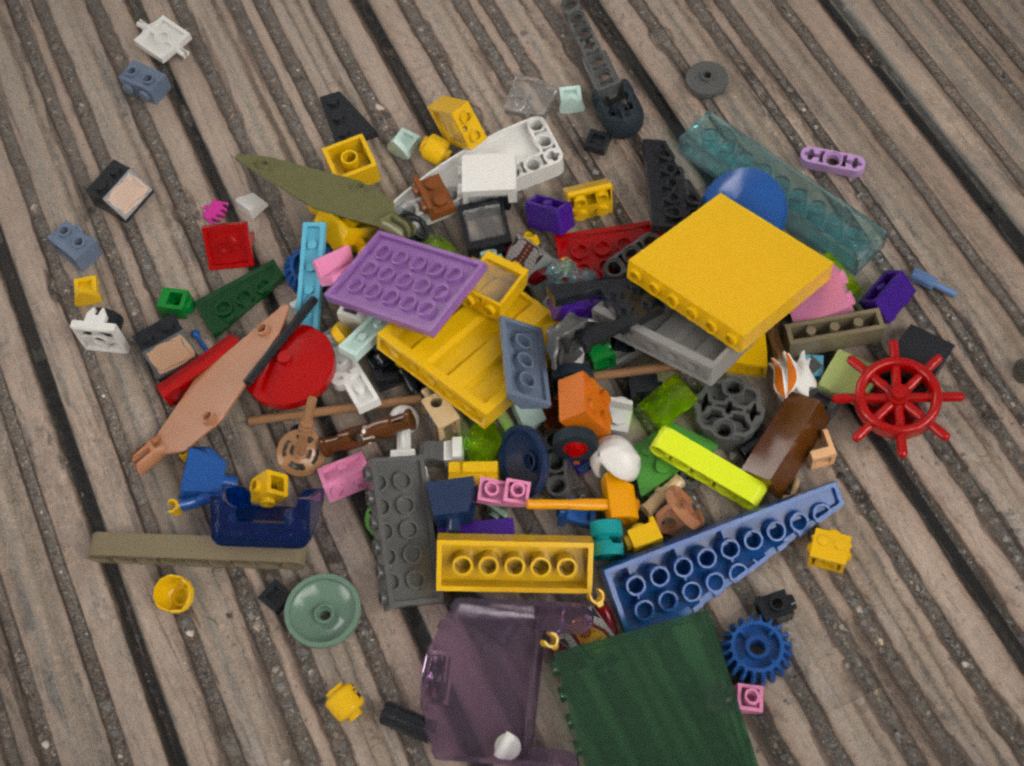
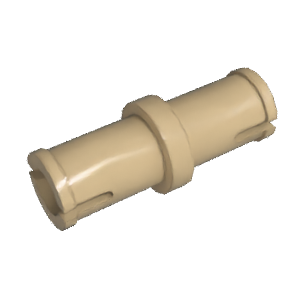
M674 474L662 487L658 486L654 490V494L640 505L644 515L651 517L664 504H668L664 491L674 485L679 486L681 489L684 488L686 483L683 478L678 474Z

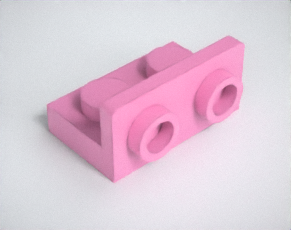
M362 451L317 468L329 502L332 503L368 488V483L363 479V467H365L367 462Z

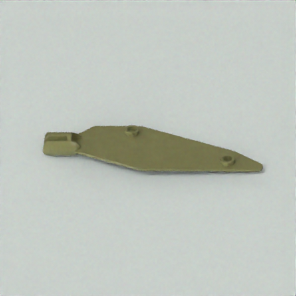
M237 154L235 156L236 161L313 209L378 226L381 231L407 239L416 234V226L396 213L394 202L361 181L272 157Z

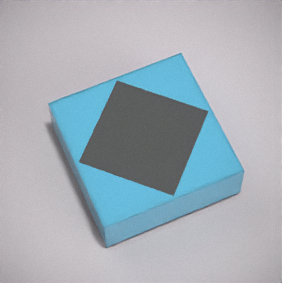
M805 354L806 359L811 358L809 368L815 379L821 380L824 371V355Z

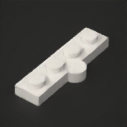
M338 342L332 344L336 355V370L331 381L333 388L337 391L346 390L360 415L382 405L380 398L359 363L341 354L338 349L340 345Z

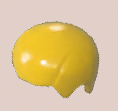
M168 574L160 578L154 586L153 599L158 609L172 614H180L190 608L194 601L195 589L187 578Z

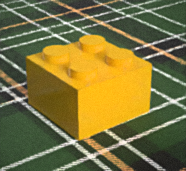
M362 133L322 148L330 173L361 181L368 186L381 181L377 163Z

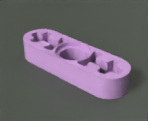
M813 146L803 148L800 154V164L806 169L852 178L860 177L864 173L866 163L864 158L859 155ZM808 156H813L812 160L807 159ZM828 159H835L838 161V164L829 165L826 161ZM852 165H857V168H852Z

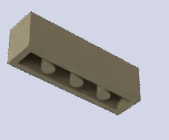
M878 307L784 324L782 338L786 351L792 358L799 357L802 350H805V354L812 355L882 342L886 327Z

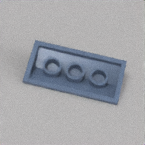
M501 315L499 317L506 396L521 409H549L551 407L542 328Z

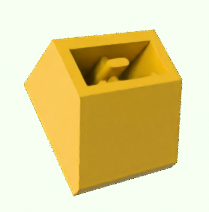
M604 178L563 188V200L572 203L574 221H583L595 216H605L613 212V187L608 179Z

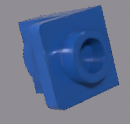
M572 496L568 497L569 499H578ZM556 509V517H558L557 526L563 527L568 523L590 529V522L595 521L596 511Z

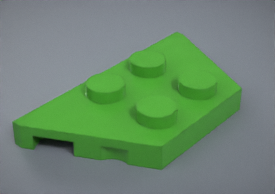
M672 422L664 425L711 452L718 449V444ZM660 429L633 446L641 457V468L636 478L641 500L654 493L658 486L662 487L674 474L680 475L681 470L655 456L649 449Z

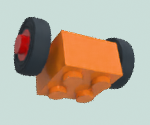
M565 363L559 365L557 370L551 373V387L558 394L559 422L566 427L554 434L552 446L554 453L562 459L571 461L584 460L591 457L597 451L598 439L611 435L610 424H612V417L609 407L611 397L609 392L596 382L593 370L589 366L581 363Z

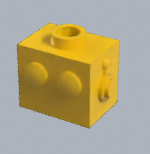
M816 528L815 533L811 535L812 540L807 545L809 553L807 565L843 574L846 562L848 563L851 560L850 548H852V545L850 543L852 536L841 534V532L835 529L824 530Z

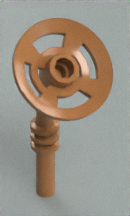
M314 396L307 398L304 415L299 421L298 429L285 434L277 446L276 453L279 465L285 472L296 477L312 475L317 471V468L322 466L325 459L320 449V437L312 432L314 426L313 416L317 404V398ZM308 437L313 439L310 444L308 443ZM289 440L290 443L286 449V456L283 457V447ZM292 445H294V454L290 455V449ZM319 448L318 460L313 465L311 462L315 457V449ZM308 450H312L311 457L308 460ZM291 461L296 464H304L305 470H295L289 467L288 464Z

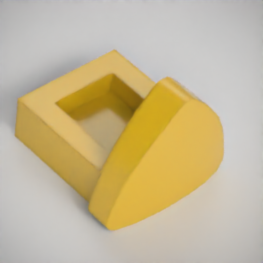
M96 275L74 279L75 306H89L102 301V296L99 293V279Z

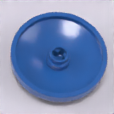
M743 167L730 170L715 179L702 197L703 205H705L722 193L780 230H783L788 213L786 195L781 185L772 176L760 169Z

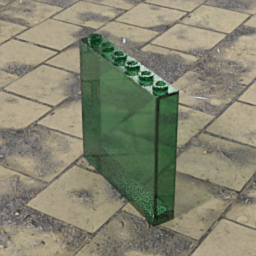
M708 609L553 653L554 660L550 661L553 676H559L562 686L557 687L561 703H567L569 713L565 714L568 729H574L577 740L572 741L576 757L582 756L584 766H758Z

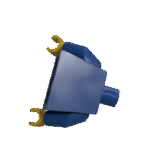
M190 447L186 453L179 454L183 462H186L178 494L180 501L169 499L167 504L175 506V508L167 512L177 517L183 511L210 504L218 500L221 489L236 491L239 477L225 474L227 462L211 447Z

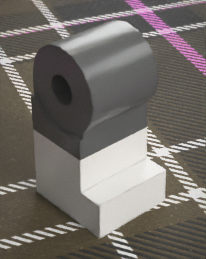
M462 436L452 437V440L447 441L428 440L419 444V455H424L425 466L446 468L449 467V462L464 461Z

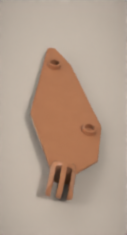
M287 304L278 308L192 382L158 434L150 438L130 455L129 458L139 474H146L169 454L186 452L223 421L246 386L243 380L280 335L290 310Z

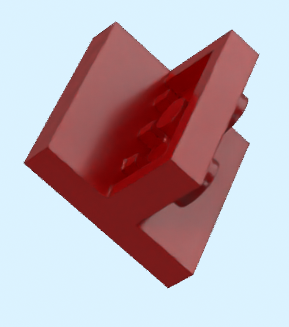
M248 221L202 226L201 229L210 271L255 265L252 248L255 242L254 231L249 232Z

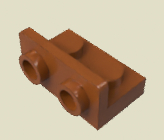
M439 173L421 181L417 174L412 176L414 182L411 185L413 194L416 198L420 197L421 201L419 204L424 215L428 213L431 221L456 212L455 204Z

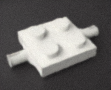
M162 15L150 24H147L142 19L137 21L136 26L143 31L134 39L135 45L162 64L175 54H179L184 59L189 56V51L183 47L192 40L191 34Z

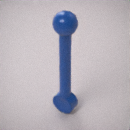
M193 330L191 336L198 341L204 352L207 351L208 348L201 339L200 332Z

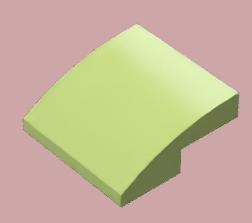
M838 349L823 374L817 389L830 395L854 393L856 383L861 375L847 363V358L854 355ZM856 357V358L859 359L862 363H864L867 367L872 364V363H870V362H868V361H865V360H863V359H861V358H859V357ZM870 382L865 393H871L875 385Z

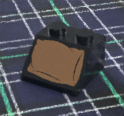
M114 159L86 189L95 206L126 223L154 193L153 189L131 168Z
M173 313L132 335L159 382L167 379L199 356Z

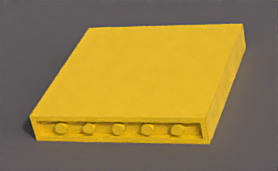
M720 193L628 260L626 277L740 354L830 280L834 262Z

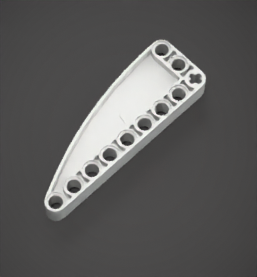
M533 116L487 136L485 141L472 150L463 149L419 179L421 181L439 173L455 204L456 212L431 221L428 213L423 214L419 204L421 199L414 196L411 186L393 201L394 207L405 208L426 221L427 225L459 214L458 206L465 205L462 196H458V183L462 182V178L458 177V164H462V155L516 152L517 191L561 175L564 171L563 153L544 118ZM507 195L468 197V203L481 202L490 198Z

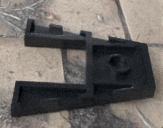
M628 278L546 285V294L555 307L600 296L616 320L576 330V339L585 353L591 352L592 347L598 344L601 346L611 341V337L619 333L622 335L630 331V327L638 323L643 325L664 314L665 306L661 300L652 296Z

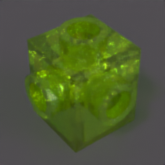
M473 423L468 435L464 438L463 445L470 461H492L502 444V439L495 423L490 424L486 429H483L477 423Z

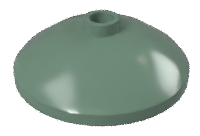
M328 573L310 576L297 584L289 594L284 608V619L290 634L302 645L315 649L334 647L345 641L354 632L361 617V601L354 586L343 577ZM324 614H330L327 620L322 619Z

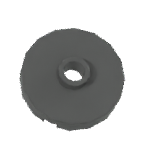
M701 61L690 67L686 74V87L692 92V95L698 98L713 99L721 92L724 93L728 86V73L723 66L716 62Z

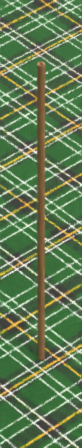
M663 362L594 371L593 373L595 380L599 381L676 371L678 369ZM548 377L549 387H551V377ZM417 394L380 399L382 405L371 410L391 408L399 405L421 404L422 398ZM353 403L315 408L313 417L358 411ZM305 409L248 416V424L252 426L298 420L303 418Z

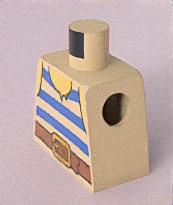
M429 387L423 388L419 392L422 398V414L436 441L452 440V437L461 436L460 416L453 405Z

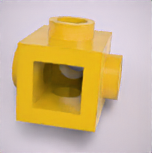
M267 469L252 478L249 486L251 492L250 502L258 503L265 508H271L288 497V475Z

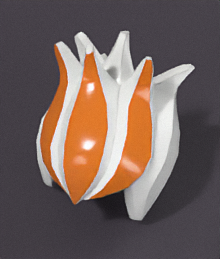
M802 350L797 362L785 351L782 352L783 361L772 357L773 363L769 362L768 365L774 372L773 390L779 399L783 402L791 392L809 397V391L816 388L817 381L809 368L811 358H805V350Z

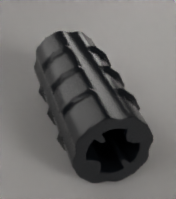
M390 701L385 704L379 719L380 724L391 728V730L394 729L403 733V735L406 734L415 738V740L418 739L427 744L432 740L437 728L436 720Z

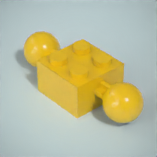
M306 205L308 210L316 215L313 222H325L327 224L326 241L333 250L349 245L351 252H358V255L379 230L378 226L319 211Z

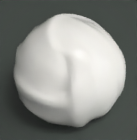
M608 435L598 439L597 451L589 458L591 469L598 478H602L604 473L610 472L621 480L632 482L638 477L641 468V457L633 445L620 435Z

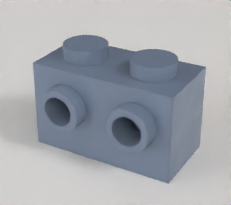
M132 60L118 77L122 84V89L127 94H134L143 101L156 105L172 88L166 74L135 60Z
M67 220L47 237L54 250L82 272L102 255L98 248L99 242L92 235L86 236L84 230L79 225L75 224L73 226Z

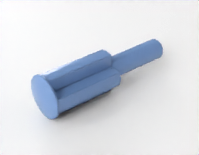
M917 267L911 273V281L929 290L935 288L952 297H956L958 293L956 290L937 282V277Z

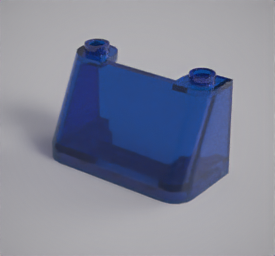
M228 485L210 496L211 538L220 546L303 548L312 539L324 503V488L306 489L297 499L295 507L274 506L265 508L252 505V502H250L251 493L246 487Z

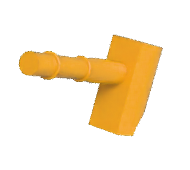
M606 472L600 480L603 498L526 499V509L605 511L606 519L621 520L623 527L635 525L639 519L640 501L636 499L634 485L615 477L610 472Z

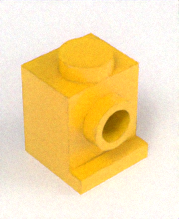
M654 516L648 517V523L646 524L637 523L633 525L630 530H627V535L622 537L627 551L631 550L632 553L663 542V536Z

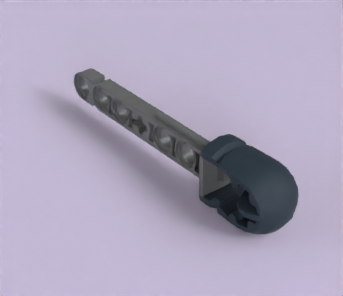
M562 0L561 9L581 51L584 58L581 61L595 89L591 95V102L602 126L614 138L627 139L634 136L643 126L644 112L632 85L627 79H619L606 50L602 51L579 0ZM568 5H576L573 9H566ZM576 18L582 19L579 23H572ZM582 32L589 33L585 37H579ZM589 43L592 48L591 50L587 48V44ZM597 60L602 61V63L598 66L592 65V63ZM602 75L609 76V78L604 81L599 80V78ZM625 99L627 104H623L620 100Z

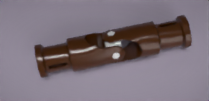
M406 409L404 413L395 416L387 415L371 423H364L339 431L337 435L328 438L326 436L320 437V449L323 455L328 458L333 453L342 450L347 452L371 444L376 439H387L397 436L398 432L407 429L415 430L417 426L415 416L411 409ZM358 433L364 441L357 442Z

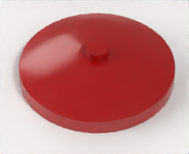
M300 324L252 386L246 385L245 387L253 399L261 405L272 409L286 410L304 406L309 396L319 397L327 389L334 377L336 355L333 347L321 331L311 326ZM283 325L280 334L286 328L287 325Z

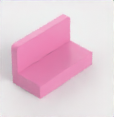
M344 245L312 261L321 287L332 286L354 260L349 245Z

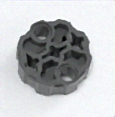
M736 376L718 379L712 386L705 383L704 388L695 395L693 401L692 417L696 433L718 444V449L721 450L739 447L753 439L755 434L761 431L765 415L760 391L755 386L748 385L742 378ZM730 390H735V391H737L738 393L732 394V393H729L728 391H730ZM706 404L707 407H706V409L704 410V412H702V408H703L704 405ZM752 414H754L755 419H753V421L751 422L750 417L752 416ZM725 432L728 436H720L718 433Z

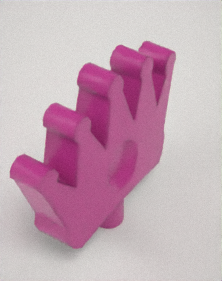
M212 200L210 207L204 205L203 209L206 211L202 214L203 218L210 224H214L213 221L220 223L221 220L218 217H226L222 212H228V209L224 207L229 206L228 202Z

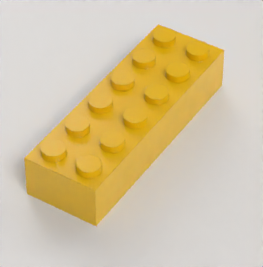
M438 533L436 591L592 594L594 542L592 536Z

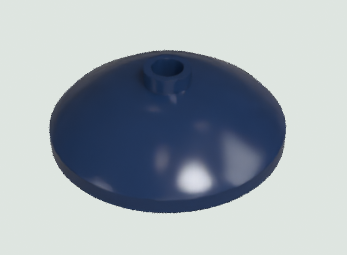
M523 424L510 427L504 433L499 445L498 463L502 481H505L506 478H513L531 482L529 499H531L543 490L548 479V451L543 439L532 427Z

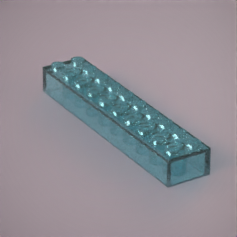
M708 110L679 137V154L715 179L730 170L743 167L760 169L772 176L781 185L787 199L788 213L784 227L856 276L884 247L888 234L886 229Z

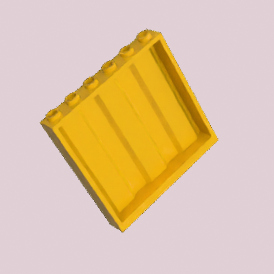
M486 275L474 291L500 302L512 286ZM523 291L504 315L505 317L542 328L544 348L548 337H546L548 328L552 325L557 326L560 323L552 320L551 311ZM460 304L434 338L391 323L377 333V349L483 429H486L514 404L506 396L499 321L486 317L482 313ZM545 353L548 373L552 369L549 355Z

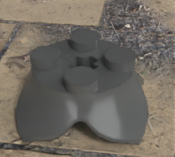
M569 312L557 326H550L546 332L548 340L545 353L549 355L552 370H557V366L565 363L582 364L585 353L576 339V330L602 323L598 320L579 317L573 312Z

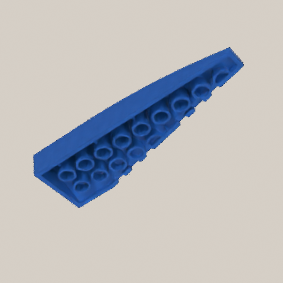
M832 481L734 515L597 567L605 593L628 644L677 626L688 615L698 611L709 600L723 593L727 587L737 583L765 563L773 554L780 552L794 539L804 535L812 526L822 522L843 507L845 503L837 481Z

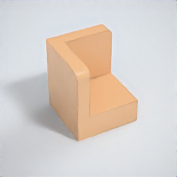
M827 428L822 429L821 436L806 458L810 470L831 465L835 462L837 452Z

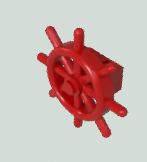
M892 339L888 343L889 358L878 360L868 367L855 356H849L847 363L861 374L856 383L855 392L834 394L831 399L836 404L854 403L856 413L863 423L852 435L854 442H860L872 431L879 436L896 440L897 455L900 458H905L908 454L906 439L917 437L928 429L942 441L950 439V433L935 421L939 415L942 402H962L965 399V395L962 392H942L937 378L932 373L943 361L942 355L935 354L923 365L915 360L900 357L898 341ZM891 372L892 385L883 380L879 375ZM901 372L912 375L905 384H902ZM870 382L877 387L873 393H865ZM921 382L928 391L910 393ZM917 402H930V408L926 414Z

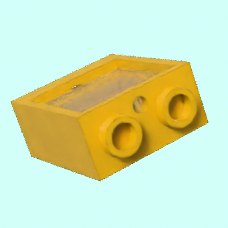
M443 95L427 107L443 138L450 141V145L472 150L487 139L469 101Z
M487 251L480 261L486 263L488 270L461 304L482 313L486 317L499 321V317L505 315L527 286L529 270Z

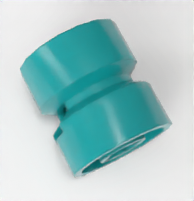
M599 519L590 522V536L594 539L593 560L614 561L623 558L624 542L620 541V538L623 537L622 521L618 519Z

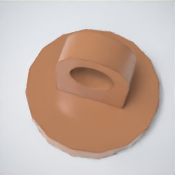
M674 485L664 491L668 504L660 509L654 518L661 533H674L685 524L691 529L697 530L705 524L700 509L696 508L694 510L692 498L683 489ZM670 517L674 519L669 524L662 523L665 518Z

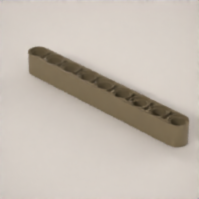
M95 532L92 535L88 559L97 563L302 570L305 567L308 543L301 539Z

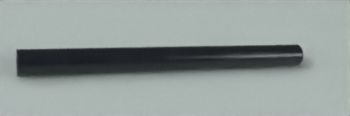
M310 296L246 376L243 382L247 386H252L318 303L316 297Z

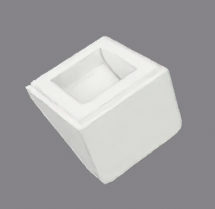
M254 193L244 195L235 200L238 209L252 219L256 218L269 206L268 203Z

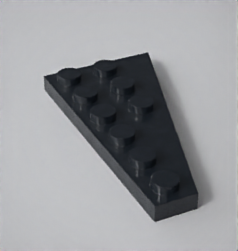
M643 139L642 150L651 232L666 233L702 207L703 200L689 179L686 180L683 168L676 164L675 156L666 141Z

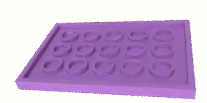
M378 230L324 296L328 302L434 338L482 278L488 267L483 261Z

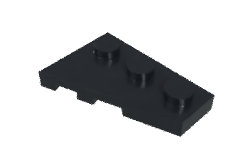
M340 91L320 97L335 143L361 133L366 141L378 137L377 131Z

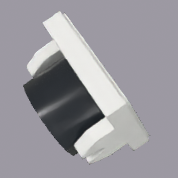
M93 307L87 312L84 321H71L70 328L85 350L129 354L130 345L121 332L124 318L119 313L107 308Z

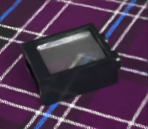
M502 197L458 206L468 257L480 258V252L487 249H496L497 254L502 253V256L505 255L507 246L512 244V238Z

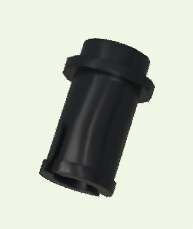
M763 432L761 434L756 433L753 439L737 447L744 460L747 459Z

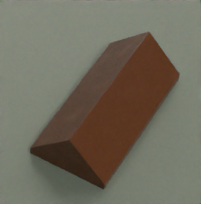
M791 392L784 399L740 468L762 481L767 486V491L778 499L782 498L808 457L809 452L821 436L822 429H825L830 421L821 401Z

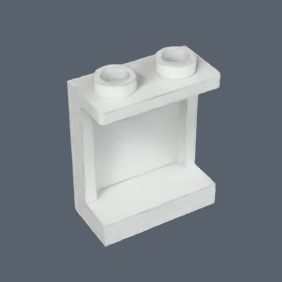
M516 152L462 155V164H458V177L462 178V182L458 183V196H462L464 204H468V197L508 195V203L517 202Z

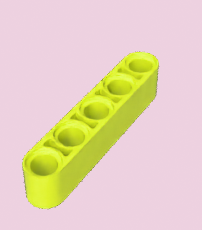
M662 426L649 447L655 456L747 510L757 508L768 489L762 481L672 428Z

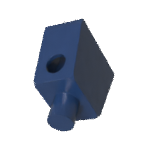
M474 476L426 482L437 527L446 528V533H461L462 525L473 523L478 491Z

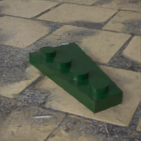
M273 259L198 299L194 304L212 335L217 339L285 281V277Z

